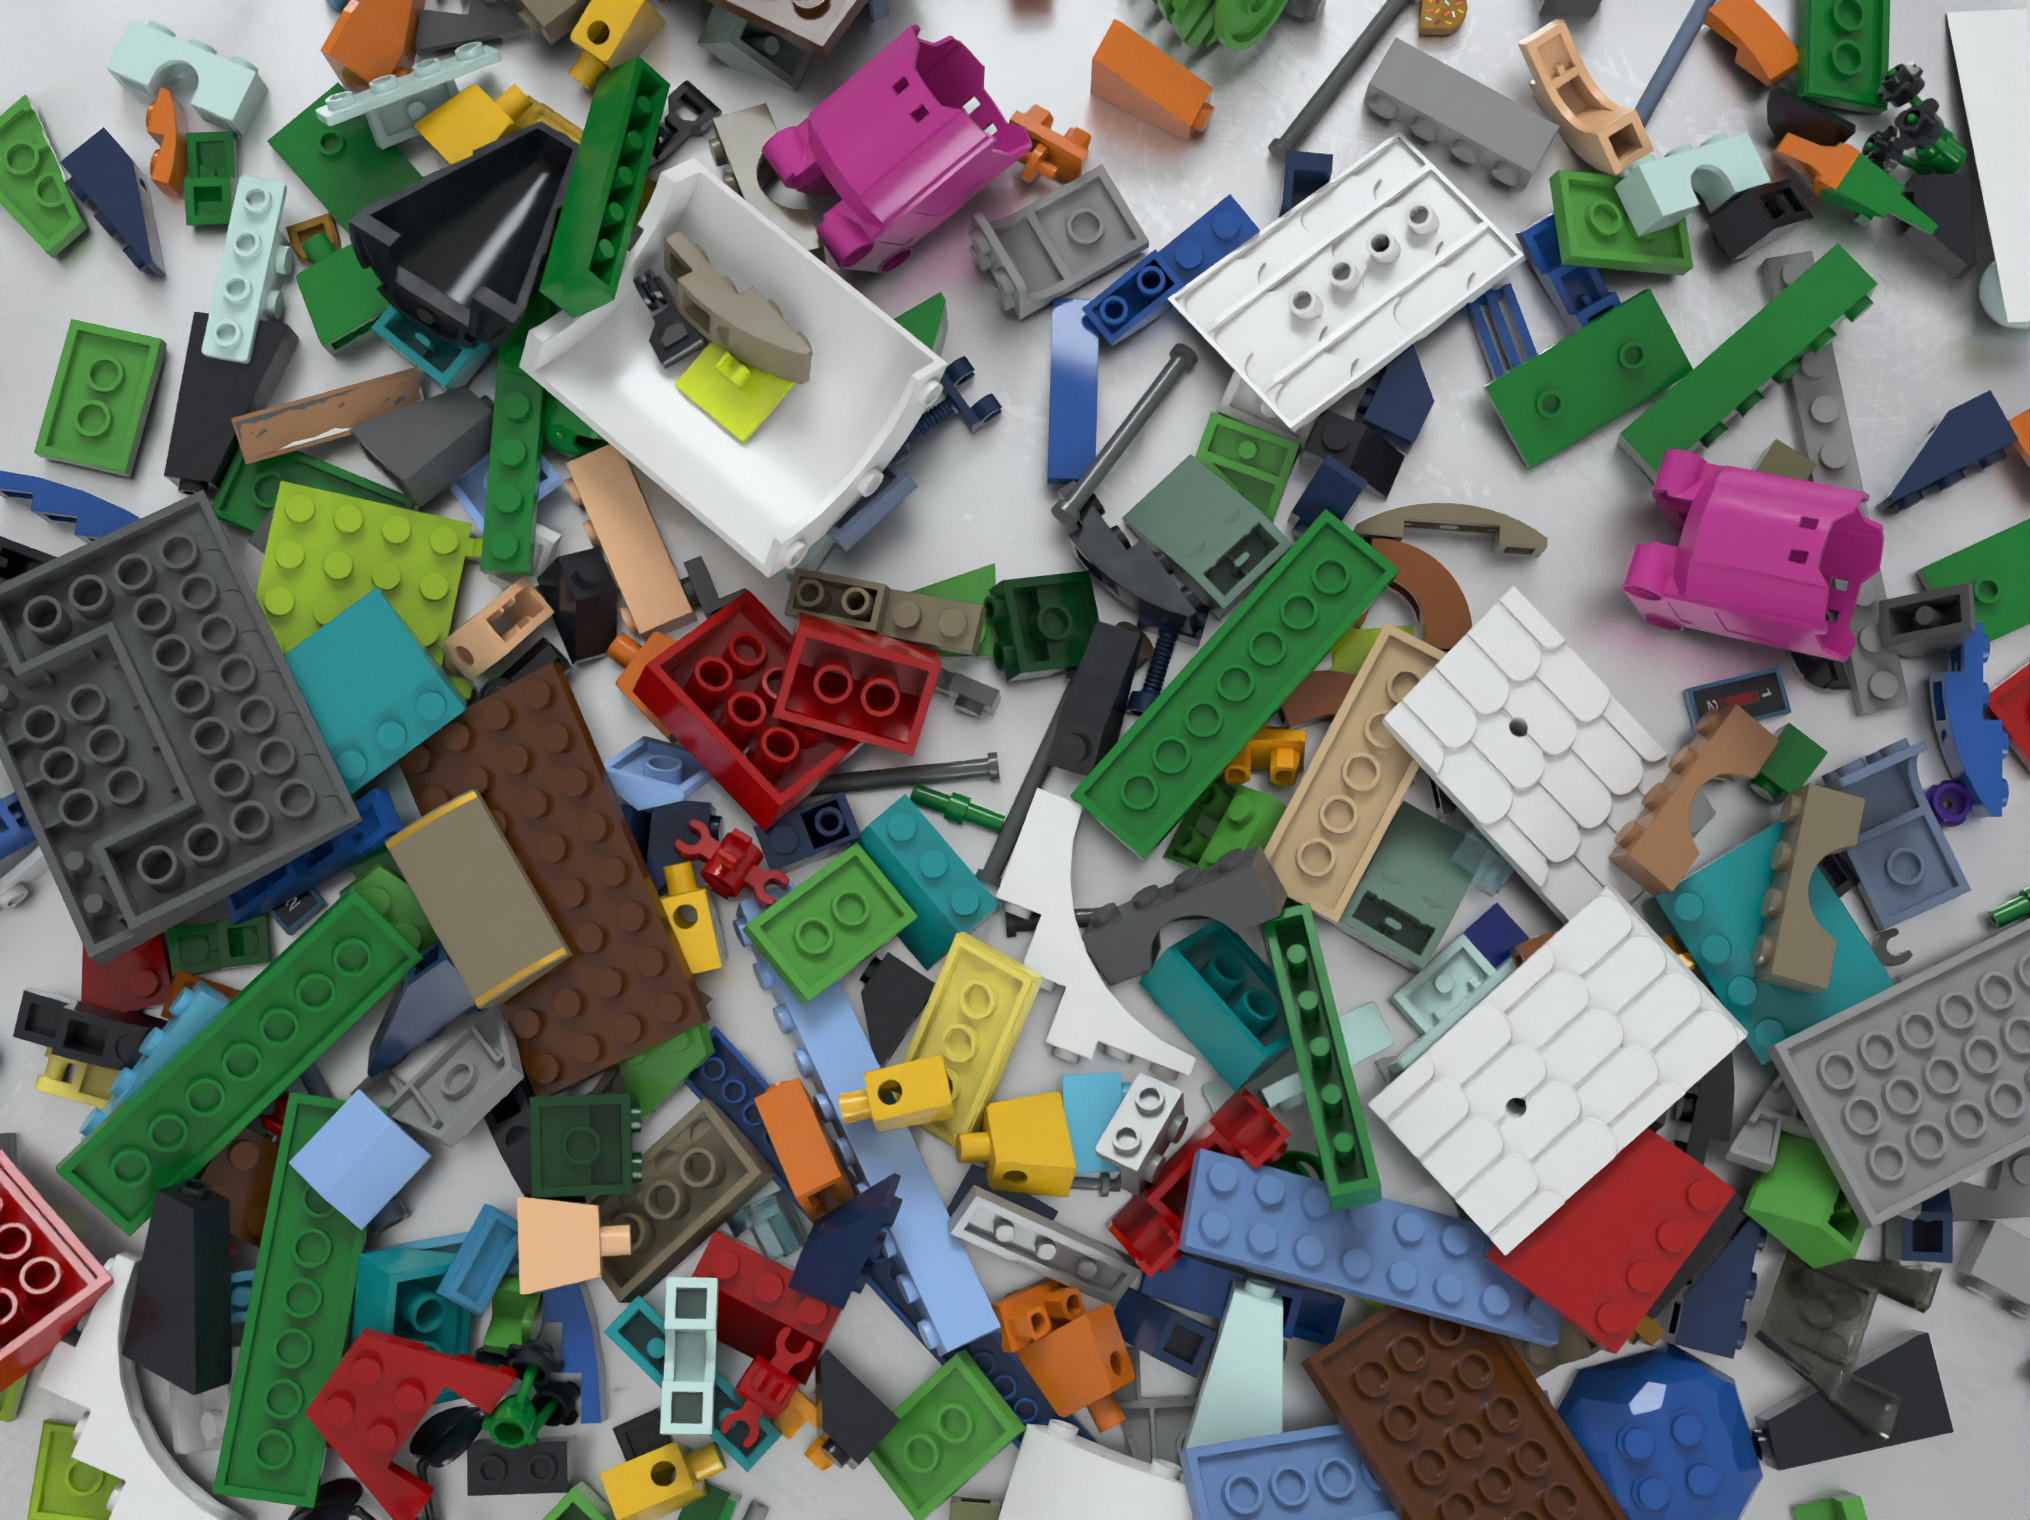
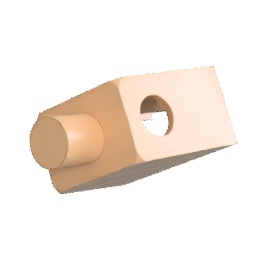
M522 576L440 643L441 650L445 653L444 663L451 672L463 674L466 679L472 681L508 654L549 618L554 611L526 577ZM502 614L506 615L512 623V628L504 634L498 632L492 624Z
M527 1197L517 1198L519 1283L521 1295L534 1294L603 1277V1256L632 1254L631 1226H601V1208L598 1205Z

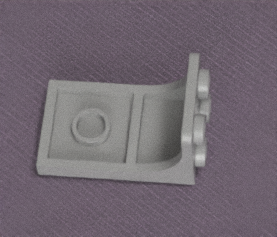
M1103 164L1004 218L988 221L983 212L979 210L972 214L973 229L969 231V236L973 242V245L970 246V251L982 271L990 269L997 283L993 286L997 298L1006 311L1013 308L1020 320L1053 302L1054 298L1064 296L1149 248L1148 238Z

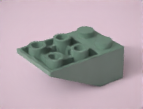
M1191 454L1122 517L1126 524L1154 552L1159 549L1165 555L1174 573L1206 606L1210 607V610L1220 620L1263 580L1293 546V543L1256 506Z
M1403 801L1382 837L1338 923L1333 925L1415 973L1423 971L1448 929L1488 848L1408 802Z

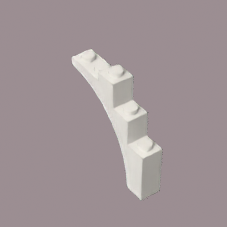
M1037 788L996 898L1005 901L1002 910L1027 920H1029L1032 912L1041 915L1022 964L1044 976L1040 988L1054 992L1056 984L1065 986L1045 1039L1046 1043L1054 1045L1051 1054L1078 1064L1081 1056L1092 1059L1099 1041L1106 1044L1104 1054L1131 1063L1133 1055L1152 1062L1149 1071L1176 1081L1179 1072L1190 1076L1197 1058L1161 1040L1131 1017L1106 988L1087 955L1075 919L1070 881L1073 840L1082 806L1077 802Z
M129 1250L117 1254L115 1258H109L103 1268L113 1278L114 1283L79 1320L77 1331L82 1333L81 1336L73 1333L63 1337L39 1363L38 1367L39 1370L43 1371L37 1384L38 1387L91 1409V1412L86 1411L75 1427L72 1439L77 1441L71 1457L125 1480V1483L119 1482L109 1498L106 1507L108 1511L112 1512L109 1520H249L216 1501L184 1473L162 1444L145 1410L135 1372V1362L122 1355L143 1254L135 1250Z

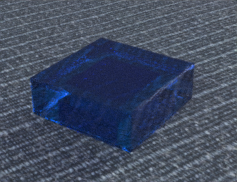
M1497 902L1461 933L1472 942L1495 969L1511 956L1510 948L1530 939Z

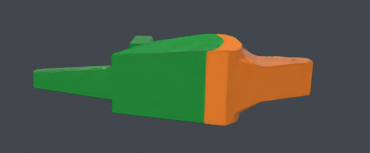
M1787 133L1772 153L1784 166L1789 165L1800 172L1813 185L1812 190L1821 199L1853 211L1856 214L1854 221L1862 226L1870 222L1874 216L1886 218L1889 213L1929 235H1932L1938 227L1934 221L1901 195L1905 189L1902 184L1849 144L1840 142L1836 146H1820Z

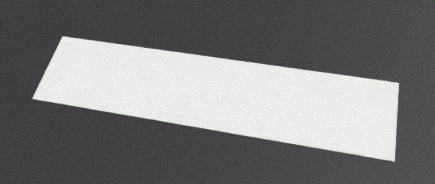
M2027 8L1946 12L2007 322H2030V23Z

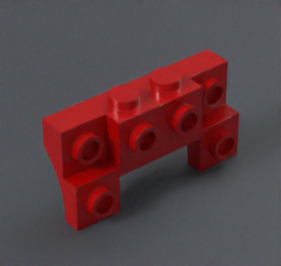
M1242 1087L1165 1163L1158 1180L1154 1184L1148 1182L1140 1197L1134 1195L1106 1223L1108 1230L1127 1250L1137 1266L1150 1278L1158 1270L1165 1273L1183 1254V1251L1178 1248L1194 1153L1201 1148L1246 1160L1257 1170L1263 1163L1267 1166L1273 1164L1288 1147L1285 1140L1291 1133L1245 1087Z

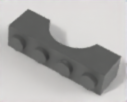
M1260 845L1247 851H1243L1242 848H1236L1222 855L1216 861V864L1203 870H1200L1198 866L1189 868L1180 873L1168 885L1158 888L1157 885H1150L1137 892L1131 901L1116 906L1115 903H1108L1098 908L1091 914V920L1083 934L1082 940L1108 984L1113 986L1152 969L1161 949L1160 929L1168 922L1189 915L1206 916L1220 921L1237 934L1280 916L1287 892Z

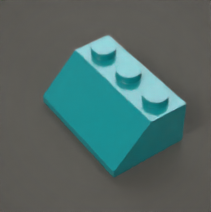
M906 794L873 820L861 832L862 837L853 841L844 850L846 851L857 842L918 916L910 926L897 936L926 971L948 954L956 933L966 932L971 935L1000 910V904Z
M1218 920L1213 921L1167 948L1155 962L1152 969L1139 982L1154 1002L1162 1008L1184 1033L1185 1037L1193 1043L1216 1069L1220 1077L1235 1092L1262 1075L1292 1049L1273 972L1238 933L1236 934Z
M407 1247L358 1254L351 1345L365 1327L427 1344L426 1349L452 1356H455L457 1353L468 1356L472 1313L436 1293L457 1254ZM444 1387L432 1405L463 1399V1397Z

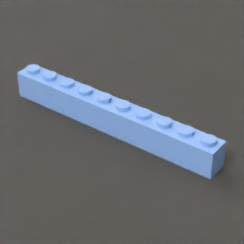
M792 880L786 891L778 886L765 893L779 901L795 889L796 886ZM751 897L739 903L736 912L738 919L733 920L735 933L743 947L750 945L756 957L757 963L753 964L756 979L763 991L770 989L778 1005L773 1008L775 1020L784 1035L791 1033L798 1049L793 1052L797 1068L804 1079L811 1077L818 1092L817 1095L813 1096L816 1109L824 1123L832 1122L839 1139L834 1141L837 1155L845 1168L852 1166L859 1181V1184L854 1186L856 1195L893 1173L901 1176L894 1196L903 1199L893 1226L882 1225L880 1229L887 1233L881 1250L886 1258L893 1256L901 1272V1275L896 1276L898 1287L905 1301L908 1304L914 1302L922 1320L917 1322V1326L926 1347L929 1350L936 1348L939 1357H942L994 1332L1001 1327L960 1238L949 1232L947 1222L950 1216L908 1127L877 1132L872 1118L843 1123L838 1094L866 1089L864 1073L880 1069V1066L840 981L838 980L804 1007L743 932L746 924L765 911L756 903L754 897ZM892 1092L884 1097V1104L893 1105L896 1103Z

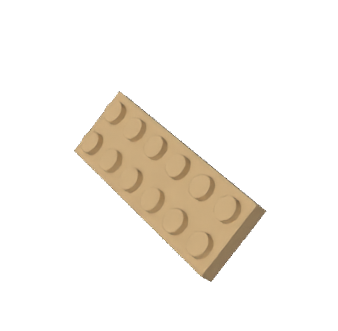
M1386 621L1263 851L1287 892L1286 899L1298 905L1310 903L1311 911L1314 914L1335 925L1344 912L1420 767L1413 757L1383 726V719L1447 654Z

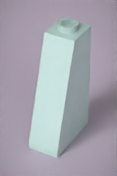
M1247 1278L1246 1283L1234 1279L1183 1444V1450L1282 1433L1283 1300L1282 1294L1275 1292L1276 1287L1273 1284L1257 1278Z

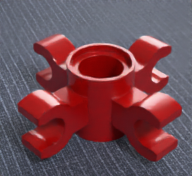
M691 819L688 823V830L692 834L697 835L700 841L695 845H687L677 839L674 843V851L685 860L699 859L706 863L700 872L701 877L712 887L713 892L728 901L731 897H737L744 887L754 894L756 903L766 910L776 903L777 900L767 895L764 888L774 884L786 891L789 887L790 879L785 873L773 869L765 871L758 867L764 858L763 853L752 843L753 839L737 828H734L732 832H728L720 843L710 837V831L703 822Z
M788 1326L782 1328L777 1333L774 1340L775 1354L770 1361L759 1354L753 1359L733 1391L734 1394L745 1400L738 1411L730 1412L721 1421L719 1431L724 1434L727 1433L733 1422L741 1420L746 1423L748 1434L741 1444L745 1448H749L757 1440L759 1435L758 1421L763 1413L774 1420L782 1413L800 1383L799 1380L788 1373L794 1364L806 1360L813 1350L814 1343L808 1340L800 1352L796 1354L790 1353L785 1347V1340L792 1330Z

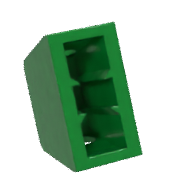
M319 233L310 237L301 245L312 266L298 273L296 281L318 339L322 346L333 355L373 332L371 327L388 308L390 303L376 289L382 282L373 272L372 268L362 269L352 244L336 251L327 234Z

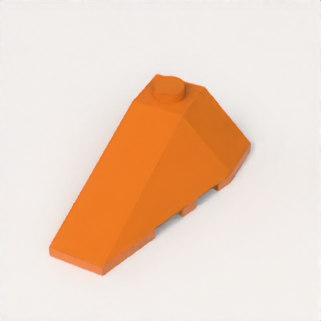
M426 0L349 1L321 48V52L344 86L359 93L370 89L369 82L381 76L394 74L399 78L412 73V66L416 56L414 48L420 10H424Z

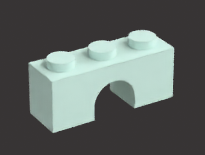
M130 19L106 67L119 84L156 100L160 88L169 90L171 85L179 79L186 77L197 78L198 87L190 102L192 107L204 121L225 130L233 131L245 138L268 91L267 86L257 74L258 68L240 57L233 56L231 61L217 56L215 49L197 39H191L189 43L175 38L176 35L173 31L157 22L150 21L146 26Z
M1748 132L1729 138L1726 133H1720L1704 141L1700 147L1692 149L1690 144H1684L1668 152L1664 158L1656 160L1654 155H1648L1635 161L1627 168L1629 174L1615 186V189L1639 237L1674 226L1700 205L1693 189L1703 198L1711 214L1723 210L1749 189L1767 185L1772 181Z
M666 1277L665 1364L660 1434L713 1435L718 1278Z

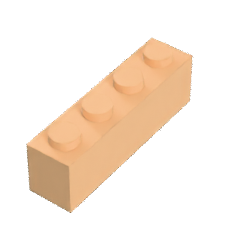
M609 444L567 462L566 464L572 477L564 480L575 506L584 504L590 520L583 522L584 529L593 548L602 546L608 559L606 565L617 589L620 588L627 604L620 607L619 610L630 634L638 631L646 642L655 631L665 635L697 621V616L689 602L629 460Z

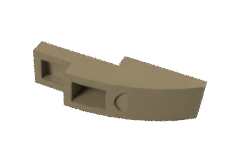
M681 230L664 238V270L677 284L676 310L694 328L711 342L754 368L801 385L809 381L811 358L813 356L812 347L808 339L801 332H795L783 319L782 313L775 302L770 299L766 300L754 285L738 294L734 283L727 276H721L710 264L703 248L698 244L693 245Z
M795 568L784 614L797 619L799 612L931 650L940 649L976 656L986 609L983 605L890 589L883 583Z

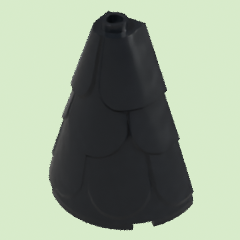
M539 121L473 150L472 156L422 177L421 181L361 208L360 212L349 220V235L353 250L362 269L371 267L382 282L376 288L379 293L402 316L428 334L449 344L468 349H475L480 343H487L491 348L501 344L514 331L516 325L521 322L537 272L544 263L552 231L558 225L579 144L571 140L563 132L557 131Z

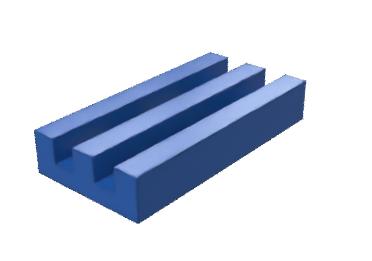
M1511 283L1503 285L1501 289L1495 291L1493 289L1488 290L1471 304L1469 302L1465 305L1493 379L1505 372L1480 307L1486 305L1488 307L1510 369L1521 362L1498 301H1503L1524 360L1537 354Z

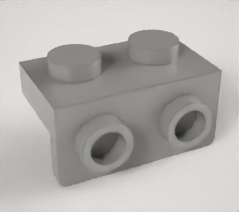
M1139 1073L1095 1147L1097 1157L1120 1167L1122 1189L1140 1197L1148 1182L1154 1184L1158 1180L1166 1158L1163 1156L1171 1142L1177 1144L1180 1141L1188 1124V1117L1184 1113L1183 1091L1147 1074Z

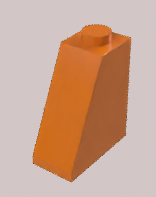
M1114 19L1092 58L1090 94L1186 143H1189L1195 130L1200 132L1205 130L1215 109L1214 106L1210 105L1212 87L1128 26Z
M799 1077L791 1081L775 1083L764 1094L753 1098L793 1194L813 1224L815 1220L857 1196L817 1109Z

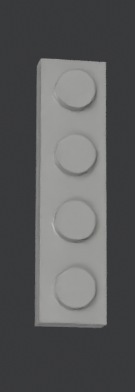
M976 1185L972 1186L947 1222L950 1234L1066 1286L1077 1287L1080 1292L1104 1303H1110L1113 1307L1117 1305L1141 1272V1269L1130 1255Z

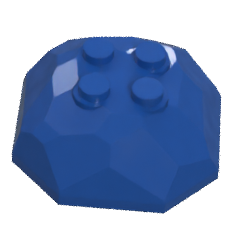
M1671 1343L1576 1369L1555 1408L1629 1520H1741L1764 1477L1735 1379Z

